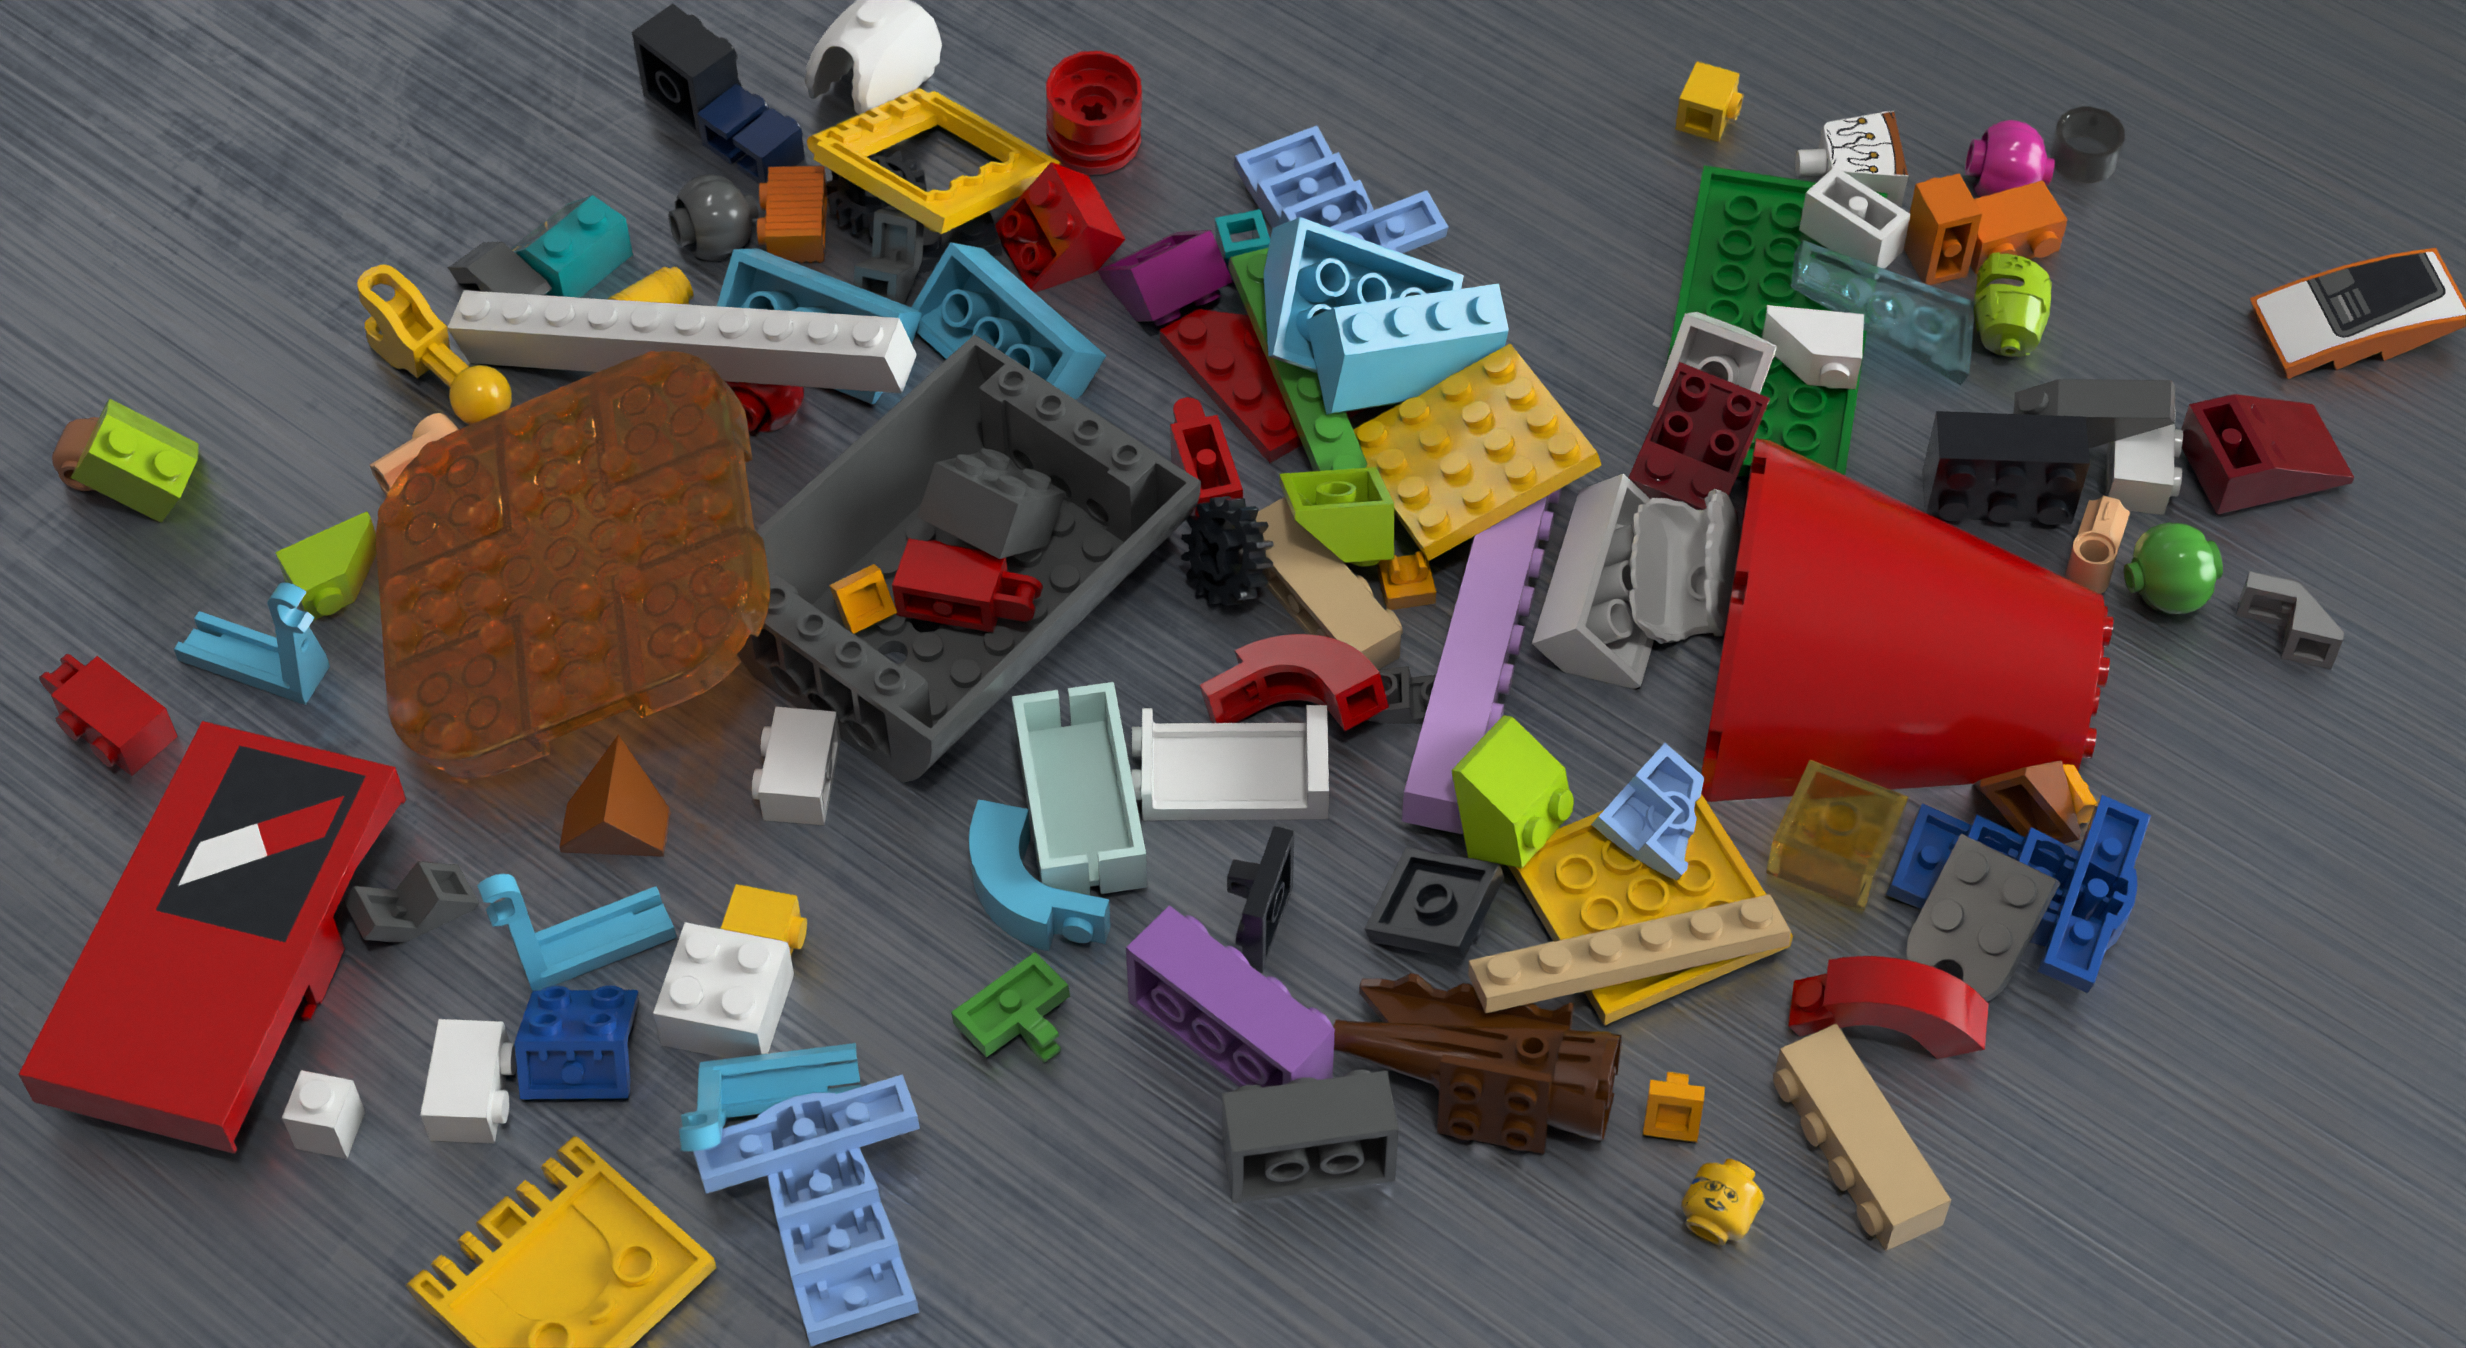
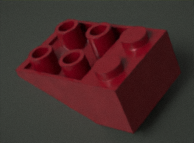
M1679 362L1628 478L1650 499L1667 498L1674 501H1682L1696 510H1705L1707 508L1704 498L1714 489L1720 490L1730 497L1770 398Z
M2239 394L2189 404L2181 428L2183 430L2182 450L2217 515L2351 484L2354 480L2351 470L2313 404Z

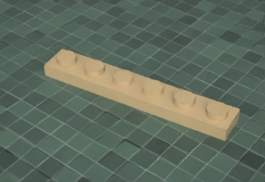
M1771 894L1472 959L1469 960L1468 976L1485 1013L1789 946L1791 930Z

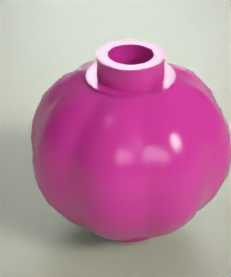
M2006 120L1987 128L1981 140L1972 139L1966 156L1964 172L1967 176L1980 178L1977 185L1973 184V189L1978 196L1983 197L2042 180L2046 186H2049L2053 176L2055 161L2053 158L2047 157L2043 139L2033 127L2021 121Z

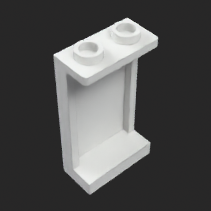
M1306 705V723H1154L1153 708H1142V727H1132V757H1142V769H1132L1131 776L1136 800H1142L1143 821L1328 819L1327 705Z

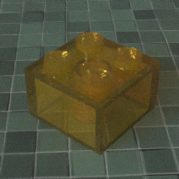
M1809 760L1773 838L1766 873L1865 911L1900 832L1909 797Z

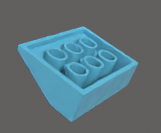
M1301 217L1272 228L1264 269L1268 357L1317 373L1306 322L1307 319L1334 307L1461 289L1464 275Z

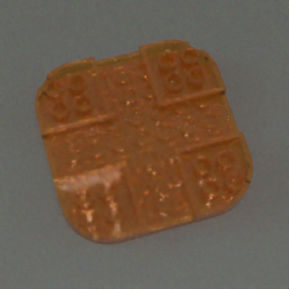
M647 352L461 428L437 441L427 443L395 480L378 510L376 528L387 707L389 718L396 734L402 742L427 764L444 770L449 776L473 779L493 776L549 755V741L626 710L633 709L641 718H644L701 695L721 682L741 663L736 654L744 647L750 634L758 637L763 628L770 602V580L764 539L756 532L753 523L745 463L752 460L745 411L735 392L711 365L694 355L683 352Z

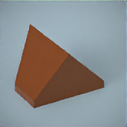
M619 734L567 803L559 846L561 853L664 857L671 814L670 808Z
M2062 760L2025 767L1981 779L1972 784L1998 808L2021 836L2025 837L2032 827L2063 844L2080 840L2081 830Z

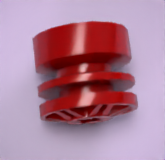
M1081 51L1065 57L1052 68L1046 81L1047 147L1053 157L1064 167L1086 175L1108 174L1123 168L1135 157L1141 143L1142 87L1141 78L1134 67L1118 55L1103 51Z

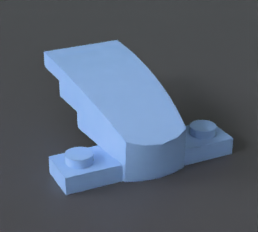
M1317 125L1235 156L1234 167L1272 228L1301 217L1402 254L1442 239L1447 235L1448 225L1427 190L1374 210L1361 181H1353L1340 153L1332 154Z
M903 1074L836 1095L832 1092L811 1093L792 1097L773 1105L759 1114L756 1119L723 1128L721 1142L718 1145L704 1150L693 1151L706 1194L768 1175L782 1244L810 1347L919 1313L916 1297L900 1256L898 1242L881 1203L878 1187L859 1148L920 1129L918 1116Z

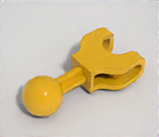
M383 264L371 267L360 275L357 281L359 299L363 307L372 315L364 324L367 342L370 347L392 367L407 369L416 378H419L430 369L450 387L449 400L451 407L457 417L463 422L477 427H486L499 422L507 414L512 402L511 387L505 376L489 366L475 365L469 367L451 351L447 326L434 314L418 288L395 268ZM379 284L389 285L395 290V295L386 302L371 291L372 288Z

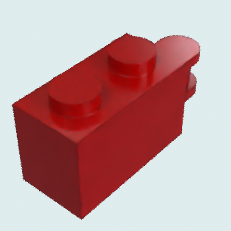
M1185 397L1176 401L1173 406L1175 421L1174 424H1170L1171 462L1201 481L1197 505L1199 503H1208L1210 498L1230 496L1231 498H1243V488L1218 414L1206 417L1201 403L1195 398ZM1197 506L1191 516L1198 515Z
M909 538L892 583L897 616L994 632L998 617L1017 621H1030L1033 619L1036 611L1033 601L1041 596L1043 585L1032 576L1008 572L1006 558L998 559L981 549L974 550L946 545L935 540L922 541Z
M66 654L60 659L62 665L51 674L44 672L39 676L40 682L51 694L59 712V715L55 718L59 727L75 741L80 737L86 740L97 758L108 767L117 764L129 775L133 776L178 737L167 709L98 656L87 665H83L70 654Z

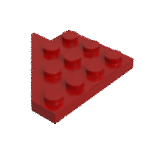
M1197 309L1160 329V343L1269 463L1303 445L1248 315ZM1366 409L1347 411L1346 414L1348 419Z

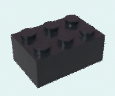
M1936 411L1922 470L1925 513L1948 521L1987 520L1998 523L2014 521L2040 522L2048 525L2059 523L2072 524L2090 466L2086 417Z

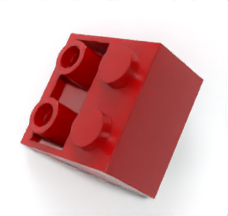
M1053 162L1048 164L995 224L998 235L1024 282L1035 293L1097 272L1126 240L1090 177Z

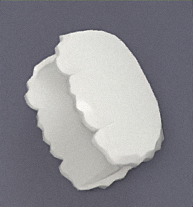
M856 0L831 24L810 56L804 80L810 98L815 99L818 95L826 93L830 88L831 82L839 81L843 75L849 72L853 65L852 98L854 101V111L858 115L917 89L922 82L927 81L933 75L934 68L940 62L942 44L936 23L920 5L911 0Z
M1714 489L1704 498L1707 506L1705 510H1696L1682 501L1652 498L1645 504L1638 505L1637 513H1634L1633 531L1635 536L1631 547L1632 554L1629 559L1631 583L1634 589L1630 590L1629 602L1634 622L1644 631L1647 638L1655 639L1660 644L1674 643L1679 640H1685L1689 636L1704 633H1714V636L1719 637L1725 635L1741 531L1736 510L1729 496L1720 490Z

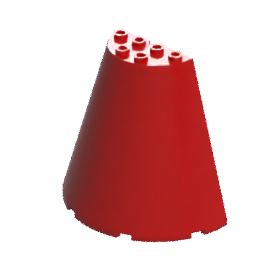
M1756 438L1742 515L1743 524L1726 630L1701 775L1704 776L1701 794L1707 802L1974 784L1981 779L2025 767L2061 760L2064 765H2074L2077 771H2079L2082 757L2092 758L2097 729L2090 728L2089 726L2091 717H2095L2097 714L2100 688H2105L2107 683L2110 658L2103 657L2104 647H2109L2114 622L2113 617L2107 616L2108 606H2104L2103 595L1770 440Z

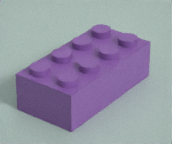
M1169 905L1126 947L1129 1003L1239 1087L1245 1085H1259L1261 1087L1285 1085L1302 1077H1311L1317 1080L1333 1078L1335 1029L1328 1018L1319 1010L1313 1007L1307 1009L1292 998L1288 989L1278 979L1271 976L1266 978L1252 968L1246 957L1239 950L1232 946L1224 947L1212 938L1204 925L1193 916L1186 915L1184 917Z

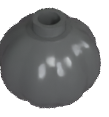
M706 174L695 177L684 185L676 197L675 210L669 211L668 218L672 235L679 247L697 243V249L691 251L693 256L706 261H721L731 257L733 249H744L751 234L752 222L757 221L759 213L755 199L751 194L744 195L732 181L722 176Z

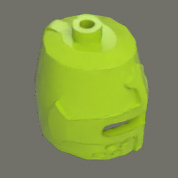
M1997 252L1990 254L1989 258L1984 261L1978 270L1973 307L1976 327L1985 348L1997 355L2021 358L2030 355L2040 343L2050 314L2052 282L2048 273L2036 262L2022 256L2000 254ZM2001 278L2024 282L2022 286L2008 284L1988 285L1991 281Z

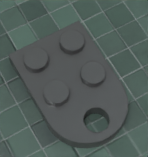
M1961 834L1912 927L1907 941V960L1937 969L1949 962L1960 964L1963 969L1962 981L1971 986L1988 1002L1996 997L2009 983L2060 882Z

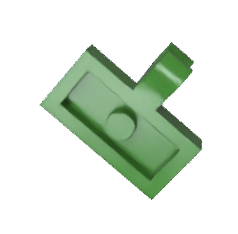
M1034 952L951 1012L953 1024L986 1058L1021 1033L1032 1052L1045 1063L1061 1051V1047L1054 1041L1059 1036V1032L1043 1016L1070 997L1069 985Z

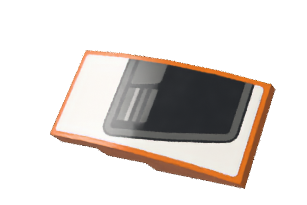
M2436 247L2390 254L2343 265L2295 280L2249 298L2252 309L2287 379L2328 362H2332L2335 370H2338L2378 352L2383 361L2466 327V302Z

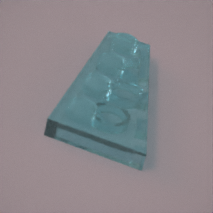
M1804 240L1795 250L1791 288L1831 311L1864 314L1863 329L1959 385L1970 375L1974 301Z

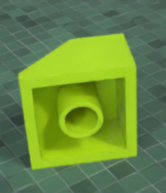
M109 398L71 478L162 523L181 498L198 460L199 443Z
M1376 467L1279 474V484L1294 519L1343 562H1351L1357 566H1373L1378 564L1380 560L1394 559V502Z
M1503 715L1451 770L1468 858L1523 868L1573 812L1574 798L1569 790L1566 768L1512 716Z

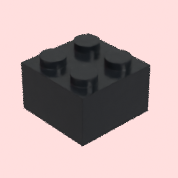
M671 4L632 31L643 96L701 139L697 113L733 85L738 84L742 87L736 65L737 53L733 45L726 38L717 37L705 28L695 15H688L676 5Z

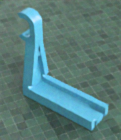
M291 583L278 584L267 601L275 625L276 637L199 611L194 618L198 630L193 628L185 642H178L174 648L178 661L306 705L330 667L326 653L309 627L315 617L309 612L296 609L306 591Z
M494 875L477 885L483 901L491 903L486 908V912L492 926L507 924L532 992L560 984L677 938L675 928L662 903L657 886L535 933L523 897L512 875ZM505 898L504 900H502V901H500V902L493 903V902H495V901L498 900V899Z
M856 1043L699 1062L697 1111L681 1115L682 1128L679 1129L681 1151H699L718 1145L721 1142L722 1129L729 1117L761 1114L773 1105L795 1096L832 1092L836 1095L861 1087L860 1084L828 1088V1086L860 1082Z

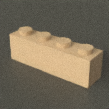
M1285 497L1258 511L1256 522H1267L1269 525L1263 533L1264 540L1273 541L1274 547L1266 550V557L1273 562L1272 568H1264L1262 572L1268 581L1266 587L1306 634L1334 638L1355 647L1372 662L1377 670L1399 659L1401 635L1403 634L1402 625L1392 610L1384 609L1373 597V592L1367 581L1360 575L1355 576L1338 556L1294 519Z
M1837 1024L1780 1048L1775 1072L1773 1073L1775 1088L1780 1097L1787 1103L1791 1101L1801 1117V1127L1807 1140L1813 1146L1819 1145L1829 1161V1171L1837 1187L1842 1191L1847 1190L1856 1203L1857 1215L1864 1230L1870 1236L1876 1235L1885 1251H1888L1943 1226L1951 1203L1950 1197Z

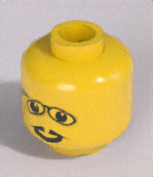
M1727 1158L1724 1164L1714 1162L1703 1164L1696 1173L1681 1202L1682 1211L1688 1218L1685 1223L1686 1226L1693 1233L1713 1244L1725 1245L1727 1240H1741L1748 1232L1764 1201L1760 1187L1753 1181L1756 1176L1755 1172L1745 1164Z

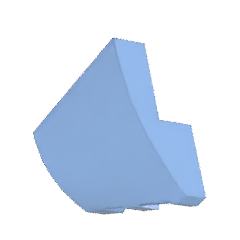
M1664 743L1591 825L1640 862L1672 879L1678 880L1688 867V862L1684 860L1688 839L1695 829L1697 817L1694 813L1695 802L1701 797L1704 776L1670 746Z

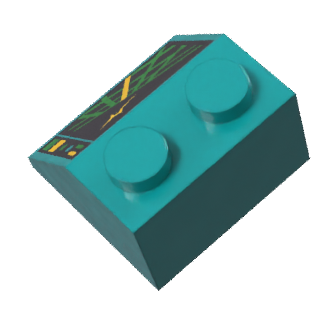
M594 195L566 204L511 248L548 282L552 289L545 293V295L578 298L585 295L633 255L626 217Z

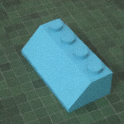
M950 242L911 307L922 312L916 332L946 359L975 334L1073 399H1077L1084 393L1106 358V355L984 248Z
M733 249L717 306L900 318L911 344L913 343L922 314L919 310L760 249ZM835 389L871 404H876L883 392Z
M1499 283L1334 307L1306 320L1326 415L1397 404L1409 398L1418 397L1447 377L1503 348L1509 332Z

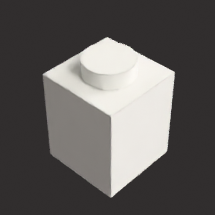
M301 1070L282 1120L295 1149L347 1159L364 1117L365 1109L353 1080Z

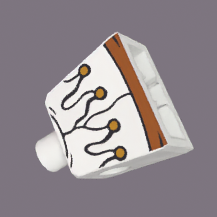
M1894 111L1831 121L1824 124L1818 149L1796 151L1795 170L1797 178H1823L1831 169L1837 167L1873 191L1888 193L1887 200L1902 207L1908 172Z

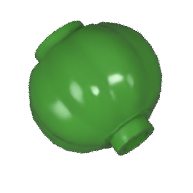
M2170 522L2151 527L2139 537L2134 546L2132 561L2124 565L2123 572L2125 583L2130 593L2138 592L2147 606L2161 613L2180 615L2198 610L2211 598L2215 590L2216 580L2222 577L2223 563L2220 551L2214 541H2206L2203 533L2192 526Z

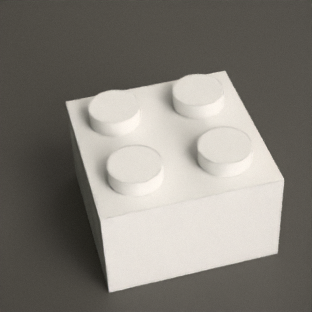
M685 922L653 1012L661 1046L728 1059L768 1054L794 976L788 942Z

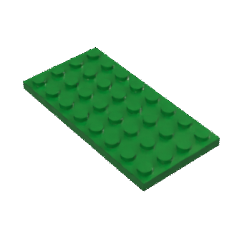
M1704 165L1667 363L1685 313L1699 312L1740 327L1762 338L1767 305L1864 314L1863 361L1875 278L1799 230L1806 192L1817 182ZM1876 192L1887 199L1888 193ZM1774 355L1760 393L1769 397L1770 401L1738 476L1749 478L1756 438L1770 440L1845 475L1862 362L1856 389H1833L1825 386L1807 385Z

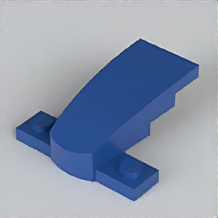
M2101 795L2095 804L2080 850L2077 851L2032 827L2026 836L2023 837L1977 814L1972 823L1968 824L1922 803L1914 818L1886 895L1922 909L1961 834L2053 877L2060 882V885L2030 941L2033 944L2046 946L2037 972L2088 993L2095 984L2105 951L2112 947L2119 939L2135 904L2137 874L2134 865L2151 815Z

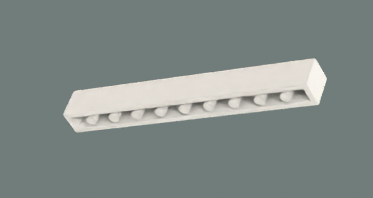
M467 290L463 291L447 327L469 363L903 393L917 355L900 318Z

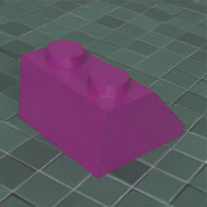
M1211 230L1175 232L1097 270L1102 281L1135 321H1154L1155 326L1166 324L1180 317L1179 308L1191 302H1194L1195 306H1200L1221 296L1219 288L1233 282Z

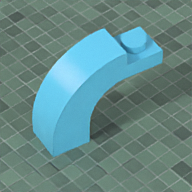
M978 799L970 825L969 851L975 891L981 905L990 918L1013 938L1045 951L1050 950L1054 934L1062 935L1076 943L1091 941L1106 944L1111 927L1109 899L1052 888L1036 880L1023 865L1031 839L1029 809Z

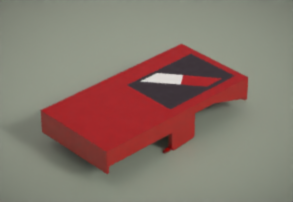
M202 721L18 1074L32 1101L235 1154L237 1147L234 1140L303 996L305 995L307 1005L301 1017L302 1020L309 1021L317 1005L322 1004L345 947L333 916L357 866L399 805L405 803L406 797L396 767Z

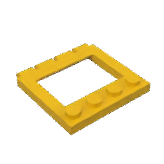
M920 88L838 123L835 127H829L811 135L807 139L808 149L814 153L813 160L921 222L927 229L940 234L1021 196L1050 162L1060 165L1058 160L936 91L928 93ZM940 125L1003 161V163L991 161L979 167L977 176L962 175L950 181L948 190L939 191L933 189L925 192L867 157L931 127Z

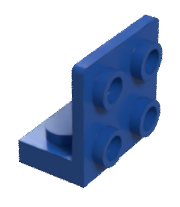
M613 985L601 986L594 990H569L563 986H550L542 990L533 991L514 1041L519 1098H628L631 1090L628 1037L639 1003L638 991L623 990L621 987Z

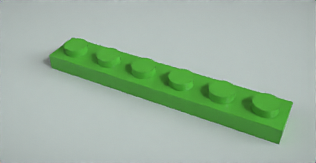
M1269 248L1230 257L1229 271L1313 470L1365 468L1368 463L1346 412L1326 415L1318 373L1268 357L1264 269Z

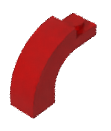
M1313 634L1274 636L1234 650L1238 665L1199 685L1212 723H1236L1269 705L1288 700H1304L1318 705H1327V710L1346 731L1389 708L1380 672L1363 653L1340 640Z
M1882 956L1841 957L1828 960L1826 974L1794 980L1788 1027L1799 1037L1814 1034L1835 1024L1839 1028L1859 1025L1885 1027L1909 1035L1923 1045L1936 1059H1942L1985 1050L1989 1003L1971 986L1957 977L1922 963Z

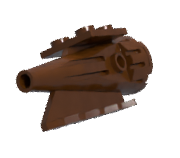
M1410 973L1396 981L1373 978L1361 979L1359 994L1382 1022L1335 1020L1333 1026L1335 1029L1334 1052L1343 1053L1436 1086L1439 1090L1437 1133L1454 1136L1462 1140H1475L1506 1146L1514 1150H1526L1542 1154L1545 1153L1547 1145L1548 1125L1590 1140L1602 1141L1605 1137L1615 1094L1612 1092L1615 1075L1618 1076L1622 1035L1604 1031L1571 1030L1573 1003H1568L1553 1011L1541 1009L1534 1003L1485 1013L1471 984L1462 983L1445 991L1433 988L1420 975Z

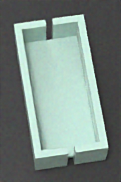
M1114 682L1068 688L1071 726L1061 727L1058 690L1012 696L1015 735L1040 882L1052 888L1090 895L1091 886L1098 885L1101 894L1146 888V850Z

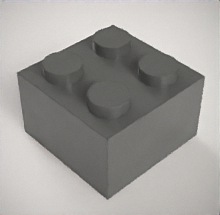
M982 449L978 453L970 455L959 454L956 458L935 462L917 517L998 559L1048 546L1066 492L1051 485V479L1047 475L1031 469L1021 470L1009 464L1010 458L1005 454L992 449Z

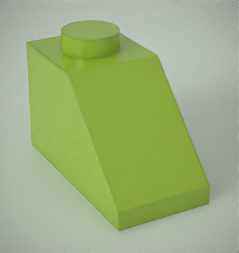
M366 511L275 552L285 582L294 584L306 591V594L299 603V607L302 611L309 612L315 617L314 620L323 616L334 614L341 608L355 602L380 549V545L371 517Z

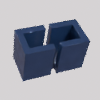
M738 84L733 85L697 113L702 145L730 165L744 154H748L736 163L737 170L758 184L768 183V167L797 166L805 159L802 139L803 132L800 125L792 117L783 116L773 108H769L767 102L760 95L751 94Z

